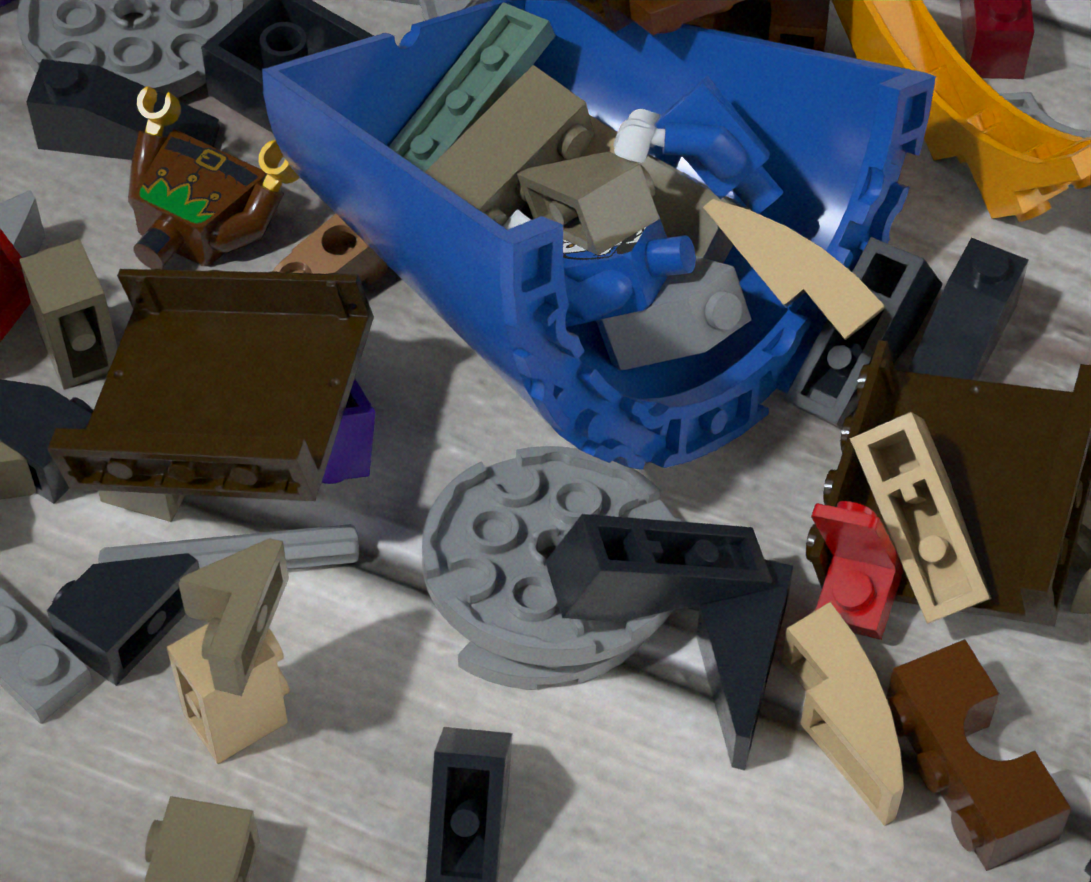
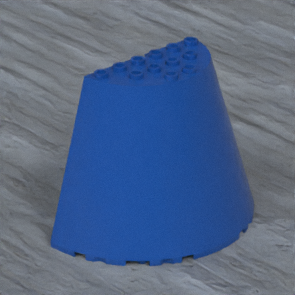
M492 0L412 24L411 31L404 35L399 46L395 42V36L385 32L262 69L263 95L272 132L281 153L294 172L561 437L579 450L608 463L614 461L625 467L639 470L644 469L645 463L649 462L662 468H667L696 460L735 440L769 414V408L761 404L776 389L788 393L827 317L806 292L786 308L733 244L723 264L735 268L751 321L704 353L620 371L610 361L596 321L565 326L569 302L566 293L563 264V224L540 216L510 229H505L390 149L389 146L501 4L505 2L550 22L555 37L533 65L584 100L587 104L589 115L618 132L620 125L629 118V115L634 110L645 109L662 115L708 76L770 152L769 159L762 167L783 190V194L762 211L760 215L789 227L820 246L852 272L871 237L887 244L890 240L892 222L897 214L902 211L910 189L909 186L898 183L906 153L920 156L930 115L936 78L934 75L916 70L682 24L679 29L670 33L652 35L634 21L621 30L614 32L566 0ZM654 145V148H649L648 154L705 184L681 155L663 154V147ZM734 190L726 195L745 205Z

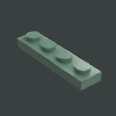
M503 2L393 140L389 148L425 172L531 68L555 37L550 22Z

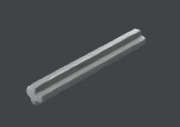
M348 524L106 547L100 550L98 562L106 563L189 553L198 559L201 569L271 538L283 541L287 569L354 563L359 557V543L355 526Z

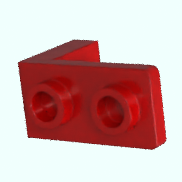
M841 501L837 504V507L816 503L811 518L833 557L815 611L831 602L854 634L882 640L904 571L899 555L880 518L870 508L849 501Z

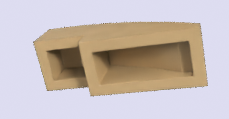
M712 199L703 206L786 308L806 292L845 340L885 309L884 304L854 273L823 248L789 227L751 210Z
M831 602L787 628L782 663L806 691L801 725L882 824L886 826L896 820L904 790L901 753L891 710L877 674L855 634Z

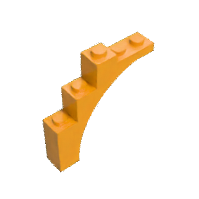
M831 0L857 59L916 70L936 76L924 140L934 161L956 156L960 164L967 162L991 219L1015 215L1018 222L1030 220L1050 210L1049 199L1069 189L1068 185L1071 183L1074 189H1081L1091 185V137L1082 138L1047 126L1022 112L999 95L961 57L943 34L922 0Z

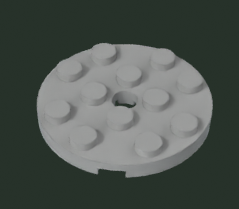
M20 0L17 23L24 54L36 74L42 59L98 65L141 85L150 86L159 93L166 95L170 92L178 98L206 83L201 46L244 10L243 0ZM138 12L144 14L139 19L134 20V26L132 27L128 25V21L122 20L123 15L127 13Z
M540 446L516 449V458L502 461L486 468L482 461L469 467L453 479L436 498L428 513L423 530V577L427 591L441 615L461 635L481 648L511 660L542 665L548 668L598 662L626 652L642 643L658 630L673 610L621 622L562 618L545 564V557L539 554V551L550 546L557 547L581 514L680 522L681 520L680 518L674 519L669 509L660 499L661 490L652 481L633 468L625 467L614 461L608 463L578 448Z

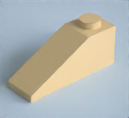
M910 412L850 438L926 623H933L991 599L951 482L925 420Z

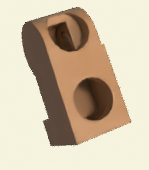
M337 214L291 250L292 252L273 270L282 273L358 274L361 282L365 280L369 284H372L388 273L387 264Z

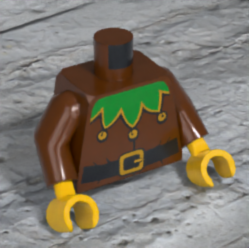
M150 86L143 88L137 97V107L139 112L148 121L146 130L138 131L130 166L128 203L134 211L137 230L142 236L133 246L136 257L150 269H162L175 253L201 266L212 265L225 253L259 241L264 236L284 196V193L280 190L282 184L292 183L300 178L290 167L286 159L278 167L283 154L277 142L274 140L270 141L261 148L258 159L260 168L176 129L168 136L163 135L164 127L173 124L181 114L180 103L173 94L168 92L165 97L164 107L159 112L154 113L153 109L157 101V92Z

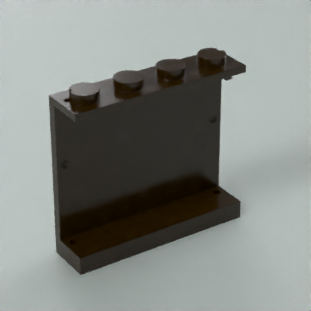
M158 268L120 269L117 277L132 305L133 311L87 428H55L47 448L69 488L315 502L374 319L358 274L164 270Z
M878 340L871 364H864L859 373L857 384L859 402L855 415L847 416L843 423L840 438L842 456L837 470L831 469L826 476L823 490L824 505L837 507L839 502L849 501L870 508L880 518L892 541L850 438L912 412L925 420L947 472L991 595V599L960 612L1055 627L1091 489V365L1080 364L1074 390L1069 392L897 371L894 368L888 342ZM813 524L806 541V559L812 562L822 589L833 555L818 528ZM904 570L894 601L919 605Z

